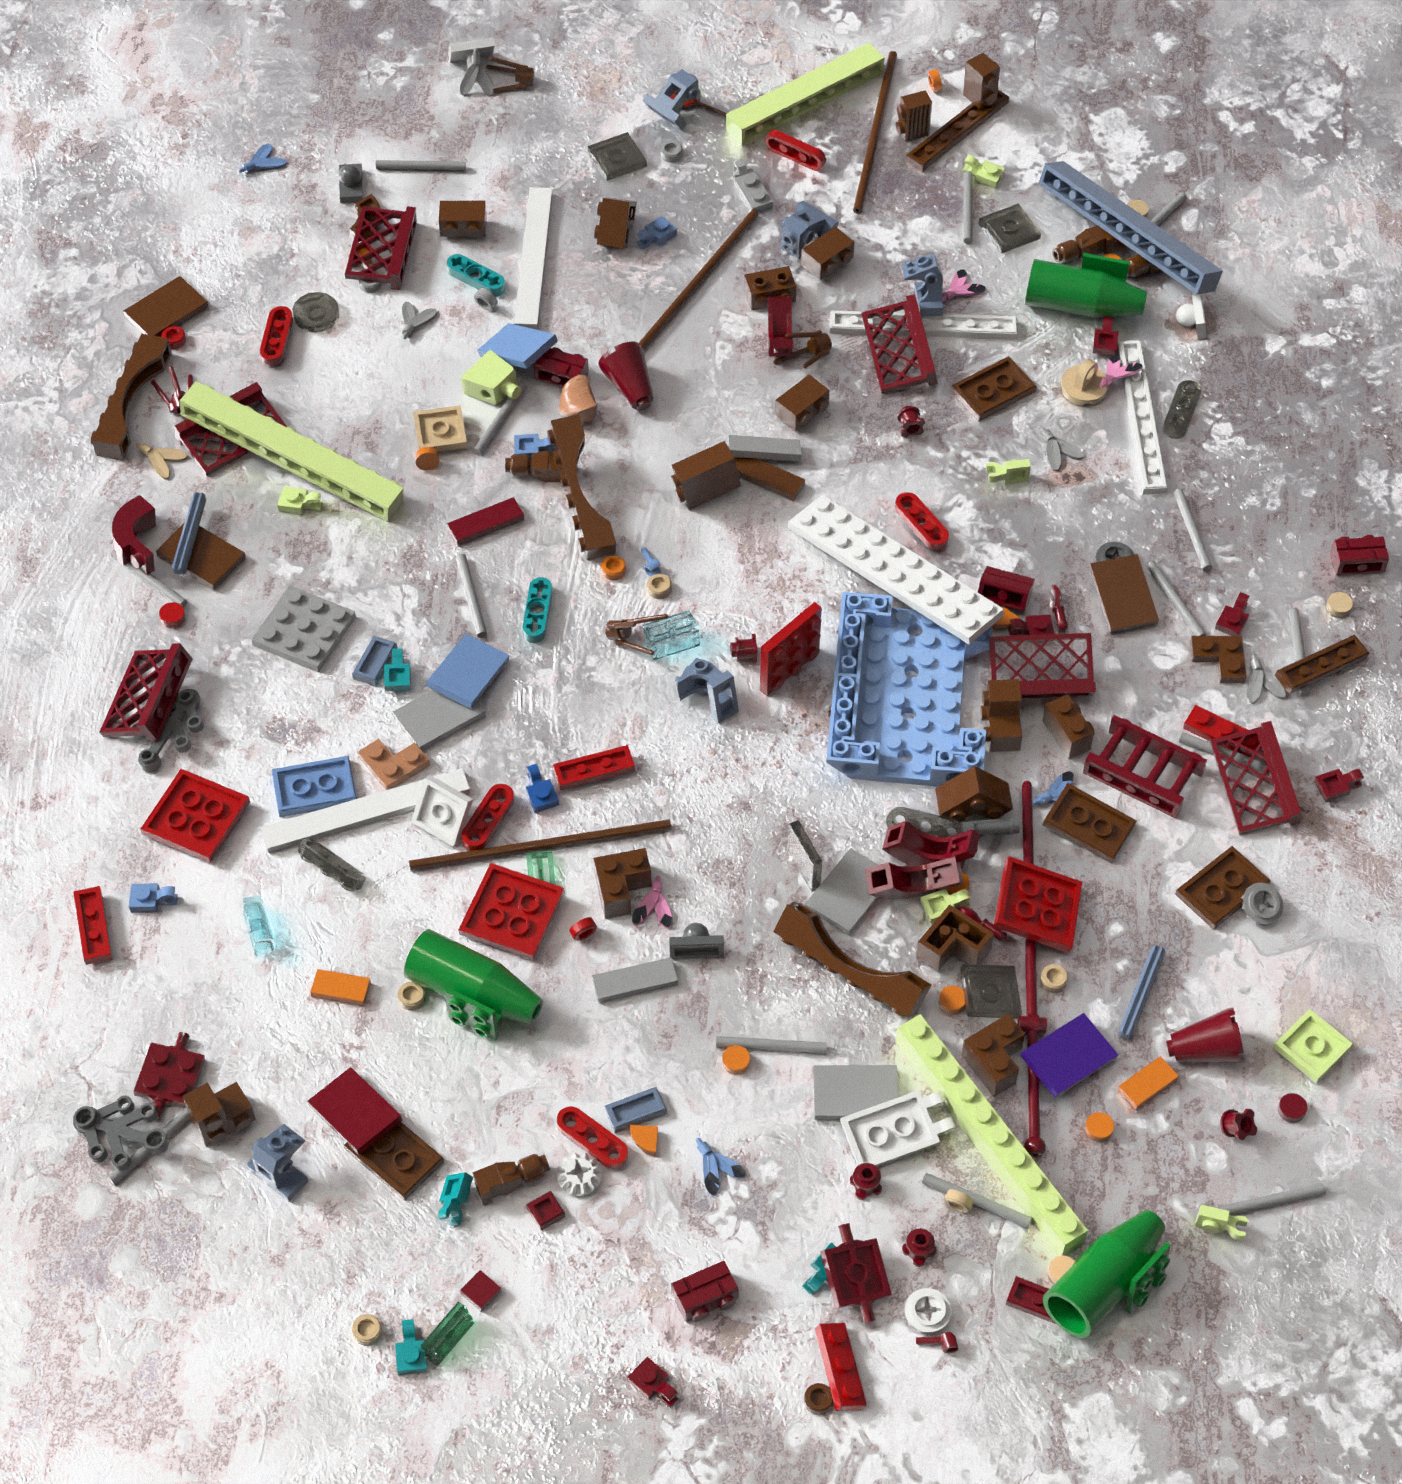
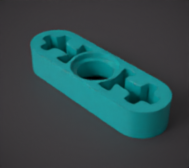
M461 254L451 255L447 259L448 273L454 278L478 290L480 288L487 289L495 297L505 292V280L502 275ZM472 273L482 274L479 278H472L470 275Z
M544 577L533 579L529 585L523 621V636L530 643L541 642L546 636L552 599V584L550 580ZM539 588H544L542 590V598L538 597ZM535 606H541L545 609L540 614L531 612V609ZM533 622L537 623L538 629L536 633L531 632L533 630Z

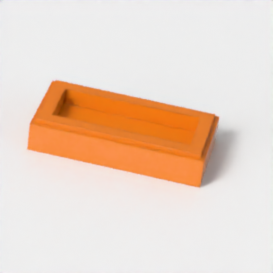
M317 969L310 994L314 998L364 1006L371 980L368 977Z
M1160 1056L1120 1084L1118 1091L1137 1110L1175 1083L1179 1075Z

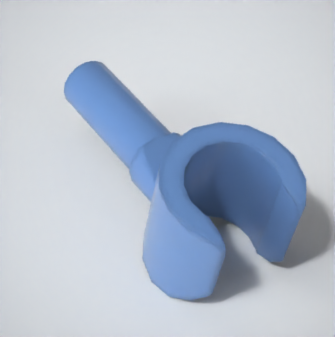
M646 547L642 548L641 552L647 560V564L644 565L646 574L649 577L659 574L661 572L659 560L653 559Z

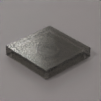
M628 132L587 146L589 155L606 181L647 167L646 158Z
M1019 203L979 218L978 224L1001 254L1041 239V232Z
M797 820L789 823L788 852L810 891L814 892L821 885L822 859L800 821Z
M963 964L960 971L967 1017L1002 1018L1009 1013L1012 1018H1018V1016L1022 1015L1015 966Z

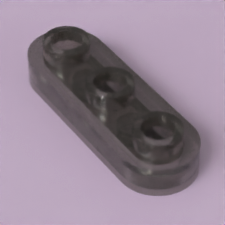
M1185 380L1178 385L1164 421L1163 431L1166 436L1172 439H1180L1186 435L1201 396V386L1197 382Z
M906 807L893 808L886 818V825L890 827L898 824L896 816L901 815L905 818V821L918 830L936 837H952L947 832L948 828H954L956 835L963 833L962 823L956 819ZM922 822H929L931 828L924 829L921 825Z
M302 839L298 847L301 859L320 868L322 874L333 877L340 882V886L345 890L355 891L362 889L366 880L362 872L319 842L311 839Z

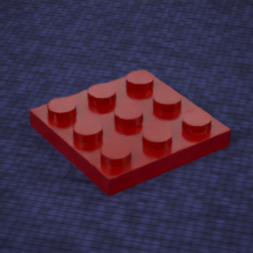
M813 602L761 646L759 691L764 695L768 696L774 690H779L790 676L797 675L804 664L808 661H813L820 652L822 607L816 602Z
M180 769L140 830L142 835L211 863L249 805L250 799L247 795Z
M1008 856L1004 862L994 927L1069 953L1074 944L1082 881Z
M490 863L458 929L459 935L534 961L565 894V889Z

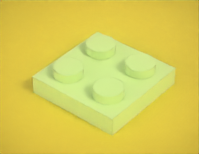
M1309 1009L1275 1042L1273 1049L1317 1083L1352 1048L1353 1043Z

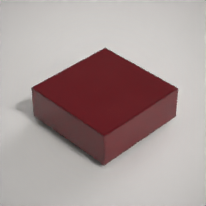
M551 1191L526 1204V1209L540 1231L565 1218L564 1210Z
M481 1270L460 1289L461 1295L481 1312L502 1292L501 1287Z

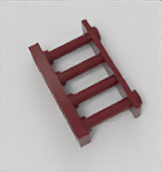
M1113 715L1108 732L1113 734L1100 755L1092 752L1088 754L1085 759L1083 774L1176 819L1181 812L1184 797L1179 794L1192 773L1202 777L1207 759L1196 752L1188 751L1132 724L1125 718ZM1123 739L1136 747L1124 766L1121 767L1109 760ZM1145 751L1159 757L1147 778L1132 772ZM1170 762L1183 769L1171 789H1166L1156 784V782Z

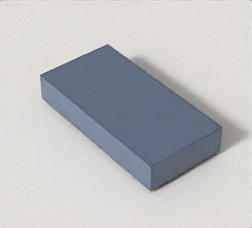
M373 636L352 673L353 679L376 687L384 673V664H389L392 659V649H397V643Z
M657 1087L604 1106L614 1133L629 1129L630 1125H639L667 1114V1109Z

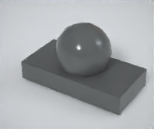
M362 163L339 165L340 203L358 202L363 199Z
M691 923L684 929L683 937H669L670 957L672 959L724 957V935L710 936L707 927L702 923Z

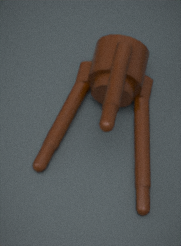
M489 58L490 61L512 68L486 65L487 69L516 74L515 82H519L516 85L494 88V93L516 89L527 90V85H533L534 68L500 58Z
M821 330L787 333L786 338H811L807 342V347L792 352V356L777 358L773 360V363L784 362L807 352L816 354L803 364L802 367L806 369L823 356L830 354L832 348L831 339L828 334L822 333Z
M668 614L635 619L609 620L605 627L606 637L609 640H615L616 646H625L645 654L654 655L653 650L628 642L626 639L631 636V627H635L639 623L667 619Z

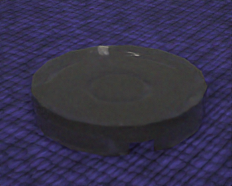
M322 292L307 293L301 296L292 308L294 322L299 328L308 329L309 332H321L331 328L340 315L338 302L334 297Z

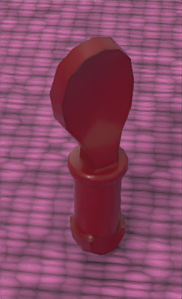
M1054 584L1051 585V592L1055 602L1052 612L1055 614L1058 629L1066 631L1068 624L1064 613L1065 608L1060 605L1062 599L1061 591Z
M966 906L958 908L959 911L993 932L996 939L1000 941L1006 940V931L995 928L994 924L986 918L982 921L977 912L972 908Z

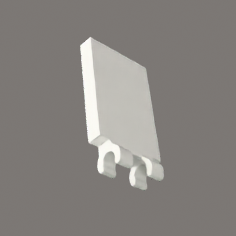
M918 1090L840 1118L857 1166L862 1163H871L876 1167L939 1145L940 1140L938 1136L954 1132L955 1125L951 1117L935 1123L930 1111L943 1106L945 1101L941 1091L922 1098Z

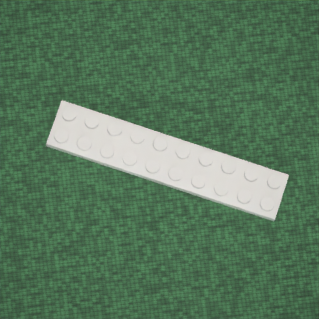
M823 495L788 521L790 530L969 645L1004 616L1003 608Z

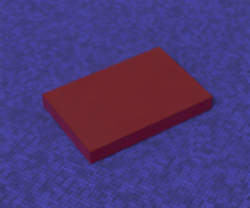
M351 1067L307 1101L309 1107L358 1155L403 1121L401 1114Z

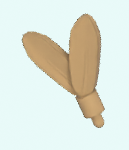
M145 443L136 444L139 451L148 456L157 475L165 480L170 477V471L165 461L179 462L187 458V454L180 449L152 448Z

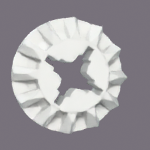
M574 1152L572 1156L564 1157L562 1163L557 1168L559 1186L566 1193L573 1196H585L592 1193L598 1188L602 1180V1168L597 1159L590 1157L587 1153L577 1154ZM578 1165L585 1172L583 1173L582 1183H580L577 1175H572L575 1173L576 1166Z
M922 1288L913 1292L908 1297L904 1314L908 1324L916 1328L918 1333L922 1331L928 1332L931 1335L933 1332L942 1331L947 1323H949L951 1305L947 1297L940 1291L932 1288ZM926 1302H928L930 1310L935 1311L932 1313L930 1321H928L924 1313H920L924 1310Z

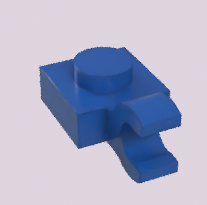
M537 764L527 766V776L531 785L526 786V794L534 813L558 806L559 799L551 780L542 781Z

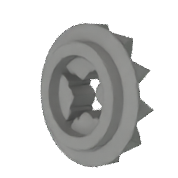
M1267 883L1251 885L1241 897L1243 899L1241 909L1246 911L1247 918L1255 921L1256 925L1266 924L1267 926L1274 923L1283 912V900L1280 893ZM1263 897V904L1268 908H1264L1260 912V905L1256 904L1255 901H1259Z

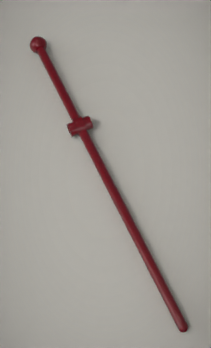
M1024 781L1022 784L1023 861L1034 865L1032 784L1030 781ZM1025 938L1026 1016H1018L1017 1024L1027 1035L1028 1048L1038 1042V1034H1046L1047 1018L1039 1017L1037 1014L1036 942ZM1028 1066L1029 1138L1024 1142V1148L1032 1158H1039L1046 1151L1045 1141L1040 1138L1039 1078Z

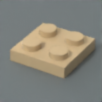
M461 405L413 412L419 449L432 447L438 452L467 448Z

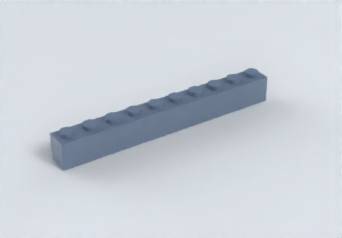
M1066 162L1045 163L1039 185L1196 295L1215 292L1223 270Z

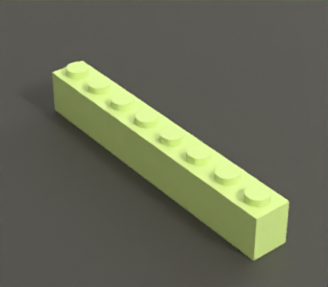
M869 42L861 47H857L855 50L839 56L837 59L727 113L726 131L742 146L884 74L885 57Z

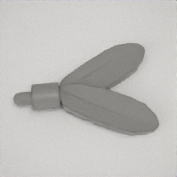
M474 48V54L471 55L472 65L461 82L460 93L466 95L470 92L477 79L482 90L486 94L492 95V81L480 64L478 49Z
M405 302L402 306V317L405 325L402 331L403 339L410 337L414 329L434 319L437 310L434 308L426 309L415 316L413 305L410 302Z
M1040 428L1041 436L1047 442L1048 464L1053 471H1058L1061 466L1060 453L1072 459L1083 458V453L1078 447L1055 438L1049 429Z
M1253 654L1251 656L1252 661L1250 662L1253 672L1247 688L1249 703L1254 704L1259 699L1262 686L1274 697L1285 698L1284 687L1263 669L1260 659H1257L1256 655Z

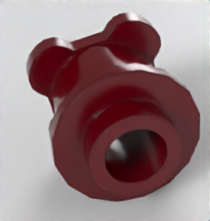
M905 406L898 412L897 419L903 427L900 431L902 437L921 435L924 432L923 425L925 420L920 418L921 413L917 407Z
M751 634V639H738V637H735V642H730L731 658L736 657V662H740V659H752L753 664H756L758 655L756 634Z
M1234 1109L1226 1110L1220 1120L1222 1133L1227 1137H1236L1237 1140H1245L1247 1136H1255L1257 1126L1254 1122V1111L1252 1109H1245L1243 1113H1239Z
M862 1163L854 1169L850 1177V1184L856 1190L855 1197L857 1199L864 1200L867 1196L881 1194L882 1186L879 1184L881 1180L880 1170L871 1163Z
M922 1228L912 1230L907 1235L906 1243L902 1246V1253L909 1256L916 1267H922L929 1257L936 1255L937 1251L934 1236L931 1232Z

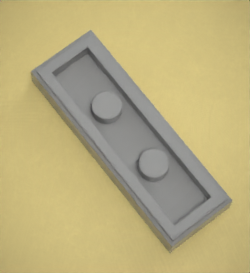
M728 435V447L734 457L801 461L800 440Z
M671 957L592 975L598 1003L678 985Z

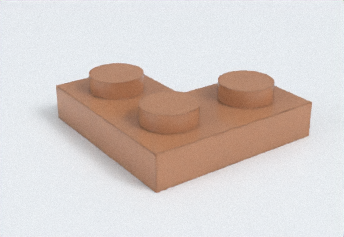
M377 739L357 751L359 759L385 790L398 786L430 766L429 758L416 743L392 755L381 740Z

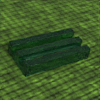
M552 851L526 853L528 876L533 877L532 859H537L539 879L544 881L542 858H548L550 883L556 885Z
M457 1302L420 1345L425 1350L426 1356L429 1357V1361L434 1365L438 1366L475 1323L466 1306Z

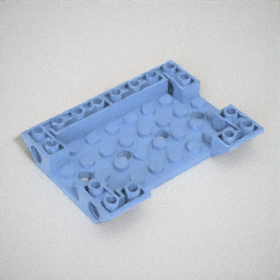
M842 591L826 763L851 779L926 786H940L973 766L984 770L986 730L960 728L959 732L964 660L989 649V636H992V626L969 645L914 609L892 608L893 596ZM918 630L921 632V635L912 636L908 632ZM907 671H915L918 676L912 678L908 677L905 673ZM912 713L915 718L907 720L902 717V714ZM902 755H907L912 760L904 763L898 758Z

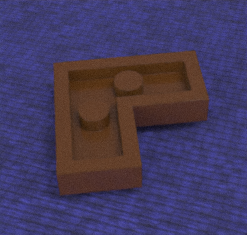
M1191 636L1192 662H1217L1220 683L1246 682L1247 676L1242 636Z

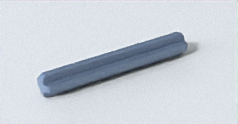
M195 492L192 495L171 567L175 575H184L186 573L206 503L204 493Z
M1154 945L1150 949L1119 1028L1118 1035L1121 1038L1131 1040L1164 958L1165 949Z

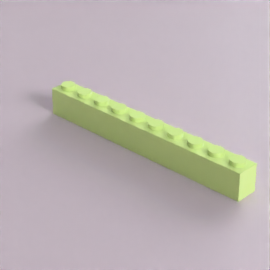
M195 381L180 400L182 416L387 522L403 503L404 488L397 482L380 476L374 470L364 468L356 461L339 455L333 449H327L312 438H306L296 433L294 429L277 423L271 417H265L257 413L253 408L236 402L230 396L220 394L208 385Z
M920 1014L899 1026L896 1044L934 1093L941 1091L945 1101L943 1103L944 1107L1028 1216L1032 1217V1222L1058 1256H1067L1084 1245L1088 1232L1087 1228Z

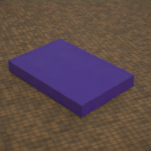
M1082 1013L1022 1051L1020 1056L1054 1098H1057L1116 1060L1118 1053L1085 1013Z

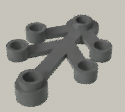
M185 689L178 693L171 712H174L168 717L159 740L154 741L149 749H144L139 754L138 762L143 771L154 772L161 766V759L158 754L172 733L175 736L174 745L178 752L185 753L190 750L191 742L185 735L181 719L187 713V726L192 733H198L203 730L204 723L197 713L200 705V695L196 690ZM133 736L136 740L146 738L145 736Z
M125 1095L98 1110L90 1106L79 1108L73 1116V1125L79 1133L86 1135L89 1145L88 1155L95 1163L103 1162L108 1156L107 1150L99 1142L97 1130L105 1132L113 1155L112 1164L117 1170L124 1171L130 1167L131 1159L124 1152L120 1137L145 1145L153 1154H162L168 1149L169 1138L163 1130L156 1128L145 1133L128 1127L141 1120L153 1122L158 1117V1111L152 1103H145L140 1109L133 1111L135 1104L129 1096ZM128 1103L126 1107L122 1108L123 1104ZM152 1110L149 1115H145L147 1111ZM117 1112L124 1115L113 1121L105 1120V1118ZM97 1151H101L99 1155L94 1156ZM125 1158L122 1163L118 1164L120 1159Z

